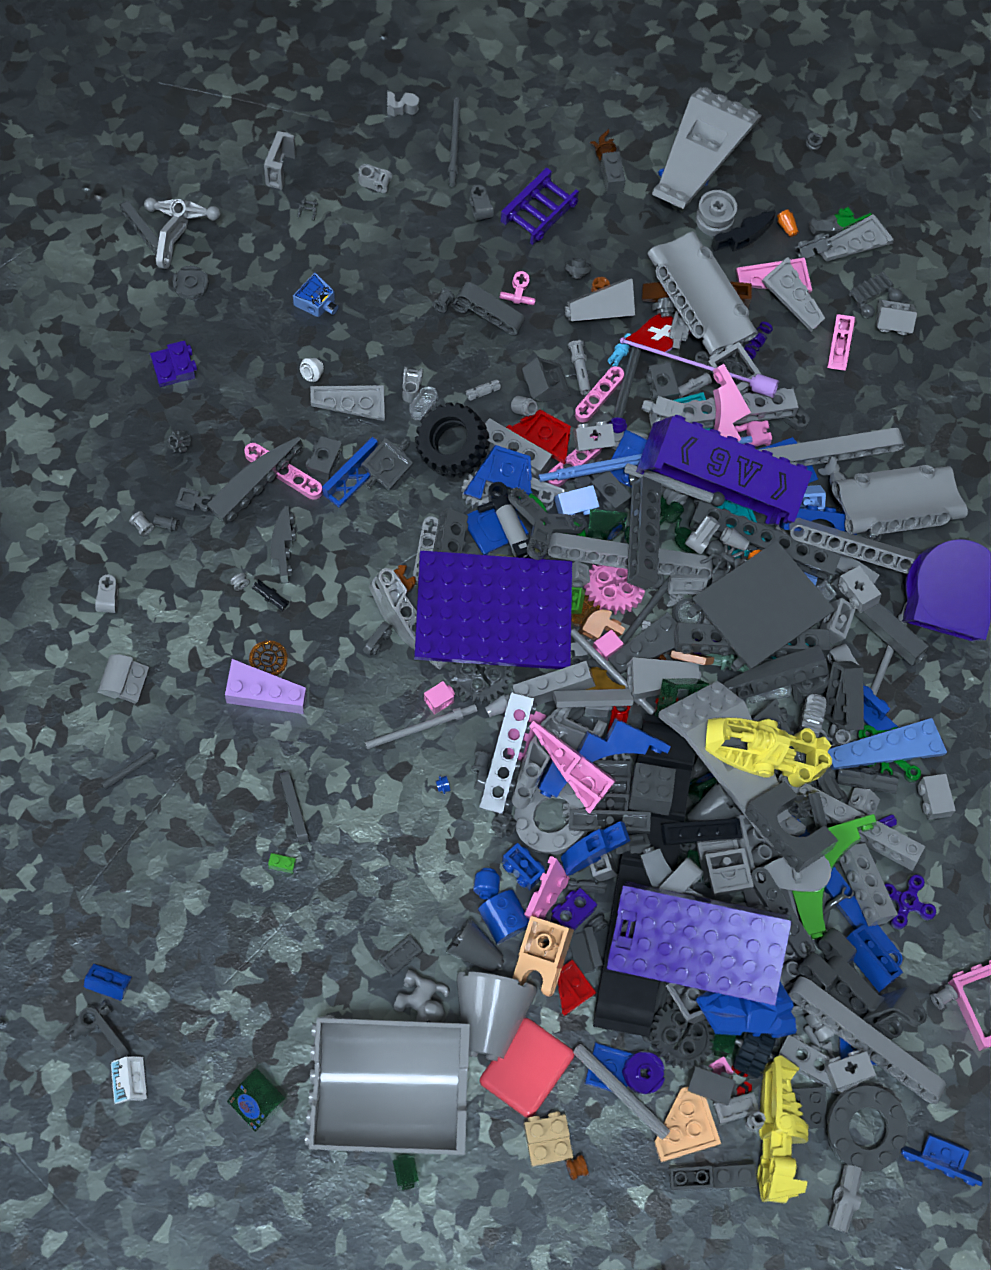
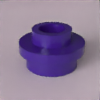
M612 418L609 423L613 425L614 433H622L627 429L626 421L623 418Z

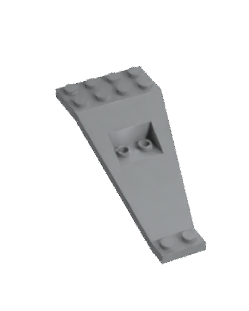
M700 87L689 99L660 183L654 188L652 195L684 209L750 130L760 121L762 115L758 114L754 109L742 107V104L739 102H731L723 95H716L710 89Z
M719 681L659 711V718L687 740L747 819L745 811L750 802L779 785L775 774L768 778L760 777L732 767L706 751L708 719L742 718L752 720L745 701ZM730 737V740H725L721 746L747 750L748 742ZM788 809L777 815L780 826L788 834L798 837L805 833L806 826L794 818ZM748 819V821L752 824V826L762 837V839H764L767 843L774 847L772 843L761 834L760 830L756 827V825Z

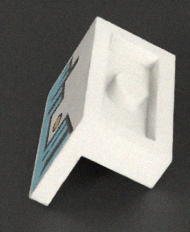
M126 1056L111 1062L114 1103L120 1104L128 1100L142 1101L147 1099L143 1057Z

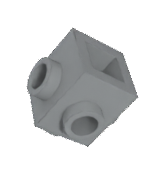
M854 788L848 801V806L868 816L875 814L880 799L870 789Z

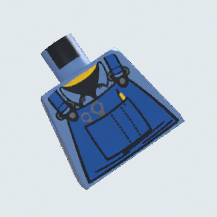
M316 273L293 295L294 306L316 317H320L325 311L334 315L338 310V305L333 303L335 300L333 289Z

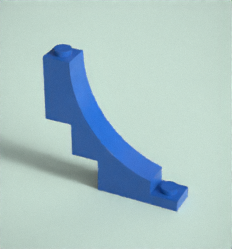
M615 718L605 739L587 731L577 752L593 762L615 754H646L650 745L651 750L659 754L662 751L668 754L671 746ZM552 759L538 784V788L541 790L540 793L549 798L552 795L558 797L562 788L567 783Z

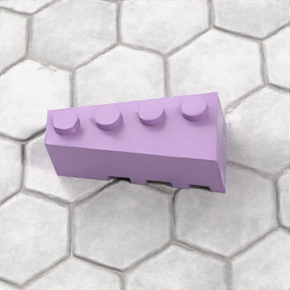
M232 659L225 698L229 704L304 714L307 692L303 686Z

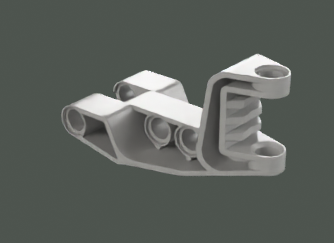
M384 568L370 582L369 589L382 617L392 625L393 630L403 642L415 650V632L412 629V625L416 624L417 611L406 597L407 589L395 572L390 568ZM382 574L388 575L389 578H390V581H389L385 576H383ZM401 609L408 610L409 617H403ZM429 661L439 670L448 664V662Z
M572 707L557 708L541 725L574 750H578L587 731L602 737L607 723L598 720L593 731H591L588 727L581 726L582 724H577L572 719H566ZM536 734L530 741L519 769L512 796V804L519 809H524L529 805L551 759Z

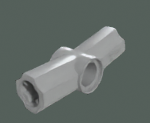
M844 1165L840 1186L836 1189L833 1196L835 1207L829 1227L848 1233L853 1213L861 1205L862 1197L859 1193L863 1172L861 1168Z

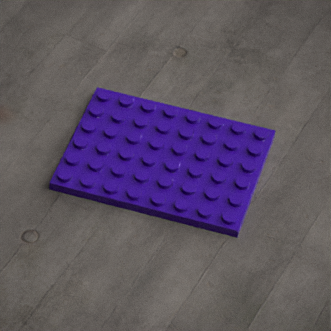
M420 550L414 660L545 669H563L571 666L572 561L535 560L532 558Z

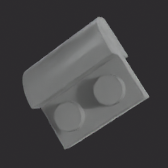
M118 654L111 655L97 692L114 699L118 697L136 704L149 667L132 661V657Z

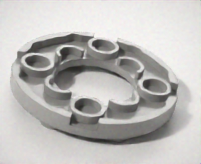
M568 782L562 788L558 797L551 796V798L564 799L569 803L571 809H586ZM537 786L529 805L524 809H515L516 832L524 844L537 853H551L552 855L564 853L575 843L583 839L588 831H569V822L562 830L555 833H546L537 828L535 812L543 801L550 799L541 794V790Z

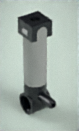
M502 482L492 483L488 489L489 502L479 505L477 507L478 512L482 513L494 509L512 548L513 557L531 558L527 553L529 539L513 505L508 499L506 485Z

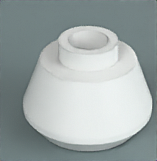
M306 358L301 362L300 372L306 380L316 382L322 375L324 366L317 358Z

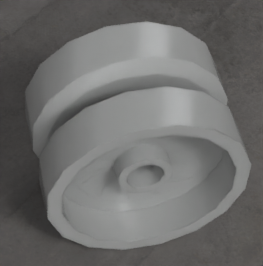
M712 190L705 193L699 201L696 213L698 228L710 236L729 232L734 224L737 212V203L734 197L722 190Z

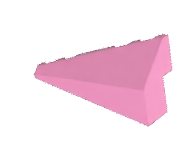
M534 720L529 727L534 731L540 743L549 753L552 761L570 784L578 799L581 800L586 811L590 814L617 780Z

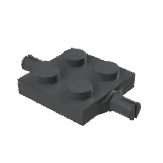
M385 438L360 465L371 476L364 483L368 489L377 481L389 490L412 465L413 462L404 453V450L410 445L409 441L406 443L407 440L404 439L397 446Z

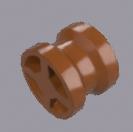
M605 277L595 278L592 283L591 292L610 285L609 280Z
M582 1155L577 1156L575 1160H566V1166L572 1181L576 1180L578 1176L589 1175Z

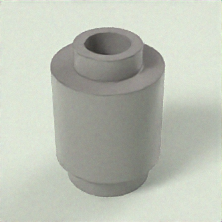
M516 396L511 402V409L516 414L531 416L537 412L538 405L532 398Z

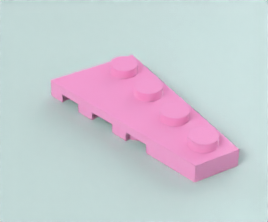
M805 258L791 259L792 267L798 272L803 285H806L809 290L808 293H811L812 286ZM782 261L738 267L735 270L737 281L752 283V288L768 289L762 280Z

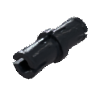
M260 579L252 586V590L256 591L265 598L266 602L272 603L281 611H284V608L286 609L288 606V600L276 593L277 590L274 588L271 589L265 585Z

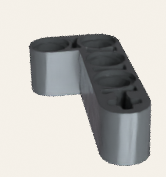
M466 282L462 286L452 303V307L456 311L465 313L470 309L511 335H517L525 320V317L520 312L471 282Z

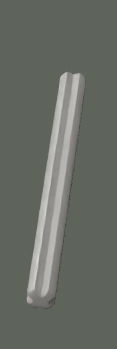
M582 1044L574 1049L573 1053L660 1139L663 1140L669 1134L670 1130Z

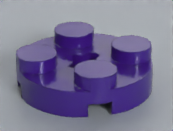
M639 1052L632 1055L626 1061L622 1075L632 1091L644 1095L654 1093L661 1088L665 1077L663 1078V1071L665 1069L662 1061L655 1054ZM641 1069L648 1070V1078L641 1076Z

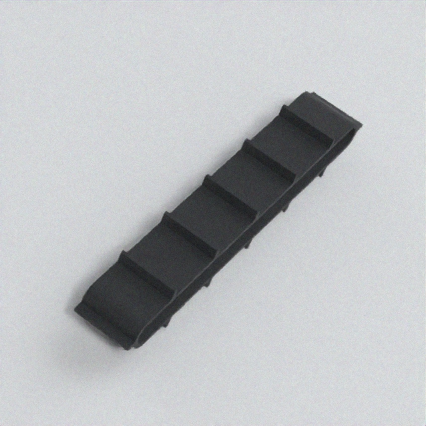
M644 714L641 731L668 743L671 748L668 754L663 751L659 754L651 750L650 745L646 754H637L636 763L676 769L669 815L651 813L650 834H647L650 847L654 846L655 850L660 848L664 859L674 872L678 867L680 844L664 845L661 825L684 822L695 751L683 736L662 721L659 716ZM628 833V835L642 834V833ZM626 851L620 855L603 966L599 979L593 1027L649 1037L659 980L607 969L623 885L626 881L650 886L639 857L643 853L631 854L630 851ZM623 919L622 927L625 925V923H626L628 920H624V919Z

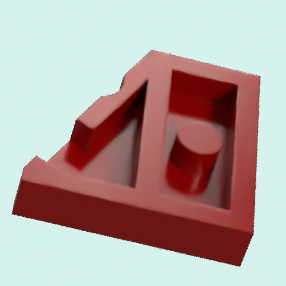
M573 959L562 967L558 987L562 1014L565 1017L597 993Z

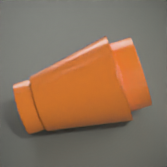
M785 210L777 215V222L789 237L799 233L792 212L790 213L789 210Z

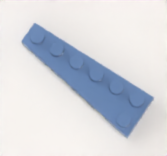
M932 718L828 750V754L832 758V770L858 767L860 765H874L875 763L882 762L891 763L897 760L906 761L921 757H937L947 753Z

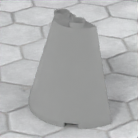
M459 972L457 974L460 1023L470 1024L469 1056L477 1057L478 1054L486 1055L485 1059L498 1061V1058L504 1059L537 993V988L528 983H524V986H521L518 980L479 972H469L468 976H465V972Z

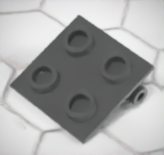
M826 1087L792 1088V1092L795 1093L796 1103L802 1104V1107L798 1110L803 1112V1116L800 1118L808 1124V1129L827 1128Z

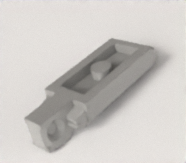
M676 309L670 329V338L673 339L672 348L680 349L681 341L688 339L690 329Z

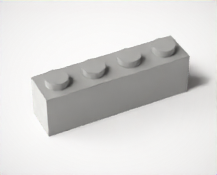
M587 661L514 684L513 689L517 694L535 698L534 703H537L538 706L553 701V691L586 690L596 685L591 668Z

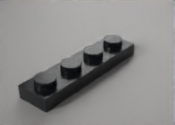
M739 818L661 825L664 845L742 839Z

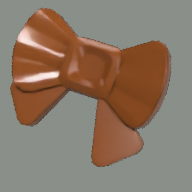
M399 565L398 569H395L394 572L406 587V593H409L416 584V577L413 576L407 579L404 576L407 565Z

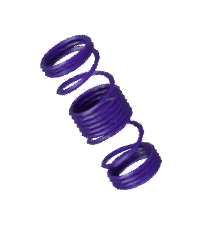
M765 321L761 322L760 327L757 328V332L760 328L767 334H771L773 331L772 325ZM762 324L769 326L771 330H769L766 327H763ZM758 332L757 336L750 340L749 344L744 348L746 352L749 351L753 354H749L751 359L756 357L755 351H759L758 347H762L766 341L763 333Z

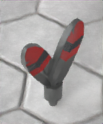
M733 1066L731 1067L735 1075L748 1079L737 1088L736 1096L750 1093L763 1081V1073L756 1079L733 1069Z

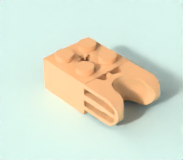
M531 916L512 979L518 980L520 985H523L529 974L536 970L543 978L542 993L545 996L551 997L555 992L574 929ZM549 938L550 943L546 947V944L543 942L544 939Z

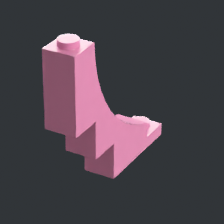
M722 364L713 370L714 379L721 385V387L713 391L716 406L714 430L721 432V436L726 438L727 436H732L740 441L742 439L733 423L748 415L751 411L726 366Z

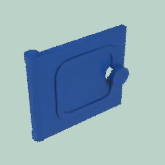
M625 430L612 459L642 454L647 439ZM625 468L610 471L620 483L632 488L629 474L624 472Z
M494 509L482 513L476 510L467 514L468 531L483 555H488L489 552L509 544ZM520 520L521 525H522V527H523V529H524V531H525V534L528 535L529 532L527 531V529L525 528L524 524H523L522 521Z

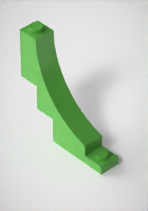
M874 814L828 828L838 839L832 851L824 855L830 863L831 872L841 857L851 847L860 842L858 830L866 832L874 829L873 826L877 823ZM826 886L814 892L792 891L803 927L812 940L822 938L823 933H826L823 919V897Z

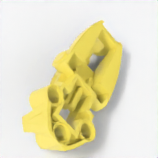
M742 718L708 719L706 751L739 770L765 778L773 776L774 769L780 770L782 775L788 777V781L793 787H801L822 777L832 764V758L828 754L831 744L825 737L816 738L815 733L809 728H805L792 736L785 730L779 729L778 723L771 719H764L760 722ZM730 737L748 742L747 750L721 745L725 740H730ZM795 751L806 754V764L794 761Z
M783 1055L777 1056L773 1061L767 1063L763 1073L760 1112L765 1115L766 1120L763 1127L759 1130L760 1138L763 1140V1154L760 1156V1164L757 1170V1180L759 1182L762 1202L787 1203L788 1198L805 1193L807 1181L793 1179L796 1173V1160L791 1158L792 1144L808 1142V1124L800 1118L803 1116V1112L798 1110L802 1107V1104L796 1103L795 1093L792 1092L791 1080L800 1068Z

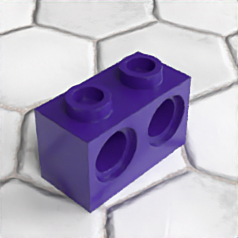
M581 888L576 892L572 890L565 898L567 901L563 905L558 904L551 911L553 913L551 921L572 928L575 931L596 910L598 904ZM577 900H581L584 902L585 906L583 908H578L575 906L574 902ZM567 914L571 920L565 922L561 920L560 916Z

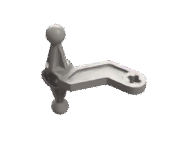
M147 198L144 202V207L147 211L153 212L158 209L172 216L160 231L156 255L157 267L162 269L169 268L174 243L187 229L188 219L207 216L210 220H217L220 217V210L215 206L207 209L192 201L181 199L157 202L154 198Z

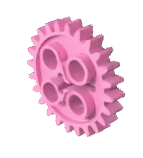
M592 565L591 570H589L590 583L584 585V589H586L585 595H589L588 601H594L593 607L599 605V610L604 608L609 611L613 610L614 615L619 610L624 614L625 609L631 612L632 607L637 608L638 603L642 602L645 591L642 588L627 583L628 569Z

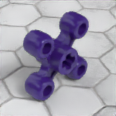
M917 874L910 877L908 880V890L905 892H899L890 883L884 884L890 892L891 900L896 902L898 908V915L890 921L893 928L897 930L903 929L907 925V916L910 912L918 913L926 921L935 917L937 912L935 906L929 903H921L917 896L918 891L925 885L924 878L921 875ZM906 899V901H910L911 904L909 905V903H905L904 900Z

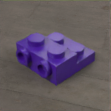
M185 340L168 344V349L150 353L159 387L195 379L196 363L195 360L191 361L190 356L193 355L190 345H186Z

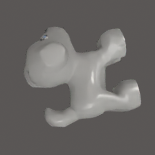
M408 970L404 979V986L411 988L415 985L416 988L411 995L399 993L394 1004V1010L403 1012L405 1008L411 1007L417 1011L415 1022L442 1023L446 1015L443 1005L438 1001H431V997L436 991L448 997L450 993L449 988L444 984H437L430 979L422 978L416 972Z

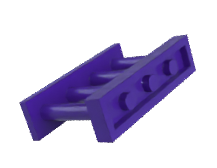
M547 167L501 211L500 221L503 224L507 225L510 221L514 220L531 233V245L536 241H540L545 233L570 208H574L578 203L579 191L576 189L570 195L551 182L552 171ZM543 188H549L564 199V201L558 206L541 194L540 191ZM532 199H538L553 212L546 217L530 205L529 202ZM521 210H526L542 223L535 228L521 218L518 213Z

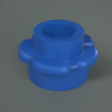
M439 776L440 780L436 781L438 791H443V794L451 791L447 776Z

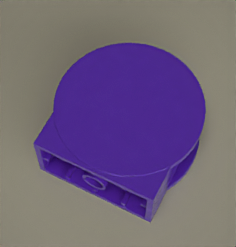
M963 539L947 541L924 550L913 561L907 574L906 595L908 601L902 622L971 642L986 640L991 622V552L979 543Z

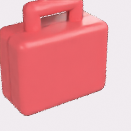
M524 1018L504 1059L498 1058V1061H491L480 1077V1084L524 1117H533L572 1062L575 1054L570 1047L531 1019Z

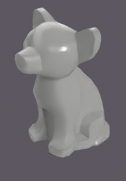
M831 457L824 468L818 469L821 475L830 476L831 488L834 481L846 479L839 472L840 466L835 457Z

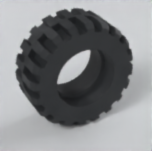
M452 402L446 403L444 407L440 404L436 406V410L428 411L426 418L423 417L421 419L422 425L421 427L418 426L416 430L419 436L415 437V443L418 445L416 449L421 455V459L433 471L442 476L446 474L448 477H454L457 474L458 477L465 475L464 472L471 473L474 471V466L477 465L479 467L482 464L480 460L481 458H486L487 452L485 449H489L490 445L487 440L490 438L489 432L486 430L485 423L470 407H464L461 403H456L454 406ZM453 426L465 427L467 429V440L464 446L453 454H441L438 450V442L442 433Z

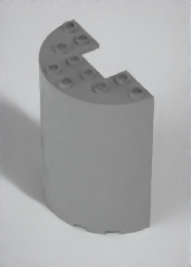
M317 1018L316 1024H312V1036H315L316 1039L315 1045H311L310 1057L315 1062V1069H311L310 1082L314 1084V1088L309 1091L311 1110H307L306 1123L310 1125V1132H306L305 1145H309V1149L465 1155L470 1024Z

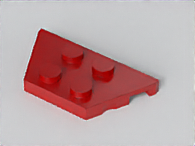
M540 409L534 415L520 419L519 423L506 427L552 454V458L563 464L566 463L571 433L570 425Z

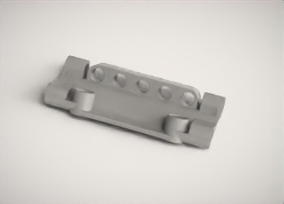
M689 232L672 242L657 245L648 251V256L656 267L657 278L694 337L704 338L702 343L711 356L715 353H720L731 343L747 342L757 336L758 332L748 317V308L744 305L721 269L712 251L702 245L695 232Z
M921 465L871 473H858L852 479L836 480L832 483L833 495L842 505L846 515L845 529L848 534L863 533L869 529L872 534L878 535L942 526L948 523L949 520L966 518L968 513L967 506L958 492L954 472L950 466L933 468L929 465Z

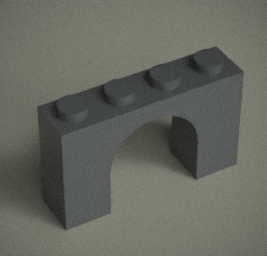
M784 781L750 802L745 814L756 825L761 834L772 843L775 850L787 860L789 866L799 873L832 851L838 839L825 825L806 837H795L782 829L777 815L791 807L798 796Z

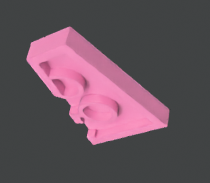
M552 856L548 860L550 866L547 873H543L540 878L542 881L540 889L534 892L524 914L529 920L531 916L545 919L551 906L556 903L558 896L568 885L569 876H566L565 870L559 861Z

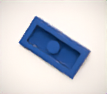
M93 963L85 977L84 988L122 1001L132 977Z

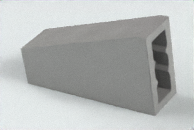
M625 278L568 301V306H565V316L570 321L635 315L633 279Z
M633 657L627 663V684L634 700L661 695V693L666 694L690 689L701 680V670H699V664L636 657Z

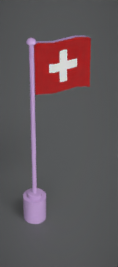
M656 315L649 319L638 331L627 338L622 337L620 339L621 344H629L711 371L715 369L714 367L667 353L673 349V339L670 338L673 317L661 318V315ZM729 373L733 378L749 382L753 392L774 398L779 380L757 374L756 377L753 376L752 379Z

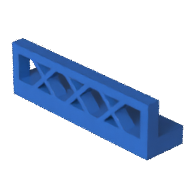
M371 437L322 486L323 496L338 508L371 477L368 472L366 474H358V469L377 448L378 441ZM348 479H357L355 486L346 487ZM337 491H344V497L340 501L332 496Z

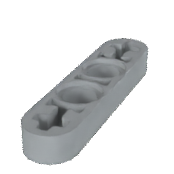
M433 516L425 518L422 525L413 576L416 577V585H418L420 550L433 551L439 520ZM430 523H434V526L432 528V534L428 533V525H430ZM425 539H431L433 541V545L425 546L423 544V541Z

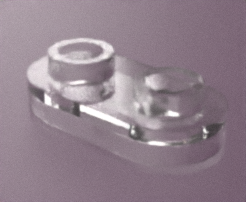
M427 386L422 388L409 406V413L412 418L416 420L425 418L427 412L437 402V391L433 387Z

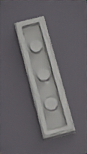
M629 689L553 691V699L557 708L632 706L634 701Z

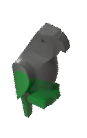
M849 207L841 208L838 214L831 215L825 220H815L813 218L809 226L813 235L824 233V235L829 234L832 237L872 214L868 213L855 219Z

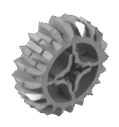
M811 694L806 697L796 733L809 728L815 733L816 738L819 737L827 702L825 697L818 694Z

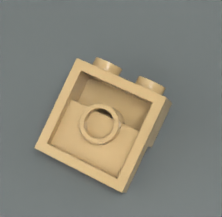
M554 1112L548 1114L546 1119H540V1116L527 1118L528 1122H525L523 1126L531 1167L573 1159L566 1115Z

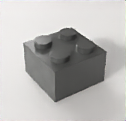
M636 763L632 777L628 809L668 816L672 804L676 769Z

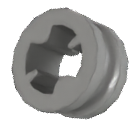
M240 573L234 576L230 583L234 585L236 591L247 587L250 581L245 579V573Z

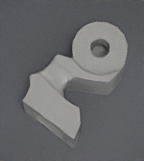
M387 91V115L395 117L403 115L404 112L410 115L418 112L419 98L417 95L405 93L402 99L397 102L395 94Z

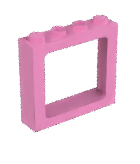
M991 960L987 966L983 967L982 964L970 968L971 972L964 973V971L952 975L953 979L948 982L958 995L956 1001L979 1051L991 1047V1036H984L965 995L963 986L990 976Z

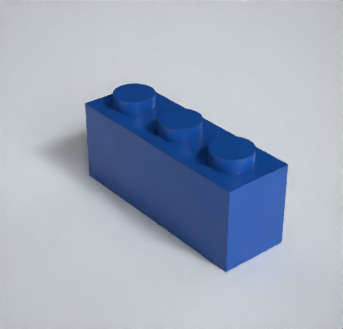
M865 925L860 926L846 937L857 950L854 958L855 964L878 992L888 987L904 973Z

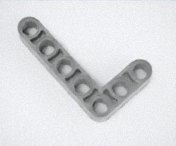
M687 858L659 889L684 894L689 887L696 884L704 875V872L690 858ZM628 921L621 929V934L624 937L626 936ZM634 921L631 922L628 938H633L636 924Z

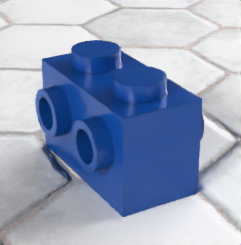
M518 843L503 855V868L509 874L513 873L517 878L518 884L522 888L526 887L529 891L541 881L542 874L546 872L543 865L539 861H535L531 857L530 852Z

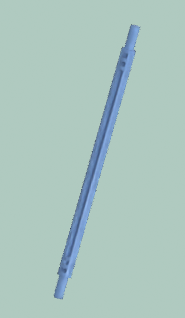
M752 436L741 437L742 440L738 442L741 444L752 443ZM642 454L556 469V472L539 474L538 477L540 482L554 479L559 481L622 469L626 467L627 463L638 466Z

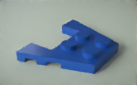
M495 445L465 489L463 495L481 499L485 482L487 481L490 483L502 482L509 489L521 488L529 496L532 493L531 456Z

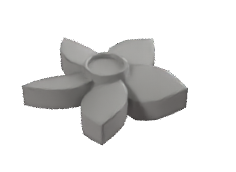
M669 594L671 601L667 603V606H674L677 602L685 599L684 594H678L677 596ZM682 603L678 608V612H680L682 606L686 607L689 603Z

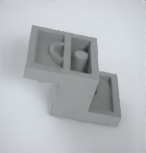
M737 840L696 843L701 869L704 872V882H710L713 896L753 889L754 885L745 848L739 849Z

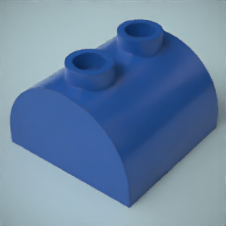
M514 890L502 892L490 898L478 908L496 945L527 930L529 919L524 915L525 910Z

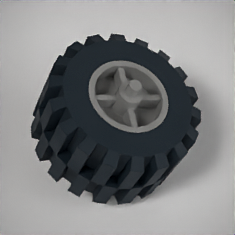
M744 1032L742 1039H736L735 1041L738 1044V1049L733 1061V1069L756 1079L760 1077L770 1058L774 1060L775 1058L772 1055V1050L776 1038H772L771 1034L761 1033L759 1037H756L751 1032Z

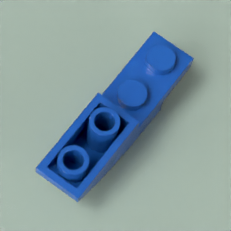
M620 821L604 830L598 829L570 847L561 856L566 876H570L601 860L600 856L629 842L630 838L624 822Z

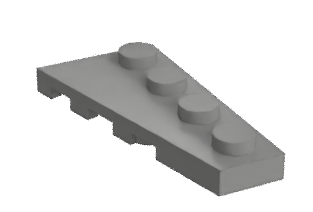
M873 214L827 239V241L831 240L833 247L828 251L820 253L825 261H830L892 244L894 239Z
M789 257L762 280L767 288L811 332L824 321V315L815 300L809 295V290L806 285H803L798 272L792 267Z
M384 385L310 386L311 406L385 421Z

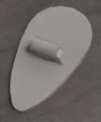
M825 856L799 873L789 866L784 857L774 860L764 867L768 870L777 886L785 890L814 892L826 886L831 878V866ZM758 873L759 879L764 882V875Z

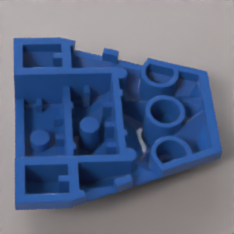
M781 982L779 983L775 1005L710 991L705 992L696 1000L715 1034L741 1035L742 1032H751L756 1037H759L761 1033L771 1034L772 1038H779L795 1034L797 1031L795 1017L791 1012L794 1007L793 1001Z

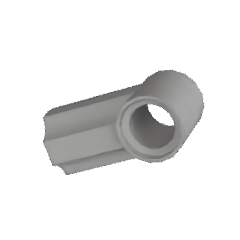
M707 515L696 531L694 530L690 534L685 544L701 555L708 546L711 537L720 527V523L712 516Z

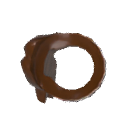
M609 129L599 137V145L595 141L590 142L595 147L596 155L600 162L602 153L615 152L617 149L616 144L613 142L614 139L605 141L606 136L609 134Z

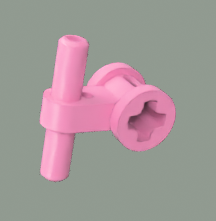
M524 271L517 272L512 281L515 294L500 292L499 298L513 301L515 304L535 305V298L522 296V292L528 286L529 275ZM519 278L523 279L522 284H519Z

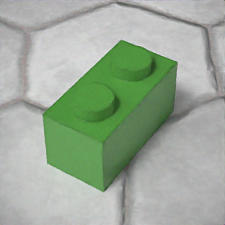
M572 587L571 614H582L585 596L583 588Z
M271 853L268 867L269 869L293 874L296 858Z

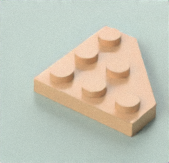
M689 1086L681 1088L663 1123L670 1130L669 1134L663 1140L657 1136L654 1141L660 1163L721 1144L707 1099L688 1092Z

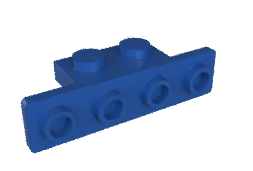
M863 685L864 722L867 725L873 726L876 730H891L893 727H898L886 716L890 711L887 703L876 697L868 686Z
M929 1133L922 1152L908 1146L901 1149V1154L909 1161L915 1162L917 1160L929 1169H940L945 1175L951 1178L956 1176L962 1178L965 1183L971 1186L976 1184L982 1186L983 1184L980 1175L963 1169L970 1152L969 1149Z

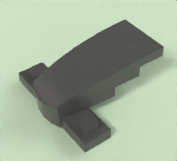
M593 761L592 763L617 781L590 814L586 809H570L569 831L594 832L598 829L604 830L621 821L624 822L628 833L650 834L651 812L628 811L631 761Z

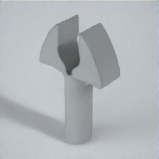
M806 1025L804 1031L813 1045L826 1050L828 1055H832L831 1042L827 1044L819 1043L814 1035L815 1031L813 1028Z

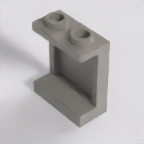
M277 131L264 163L267 186L283 190L285 182L282 162L285 157L292 159L296 157L295 137L290 133Z

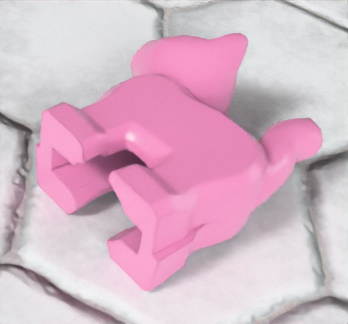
M751 421L741 426H735L737 432L746 430L747 436H752L753 441L749 444L754 446H769L771 444V432L766 433L769 428L768 421Z

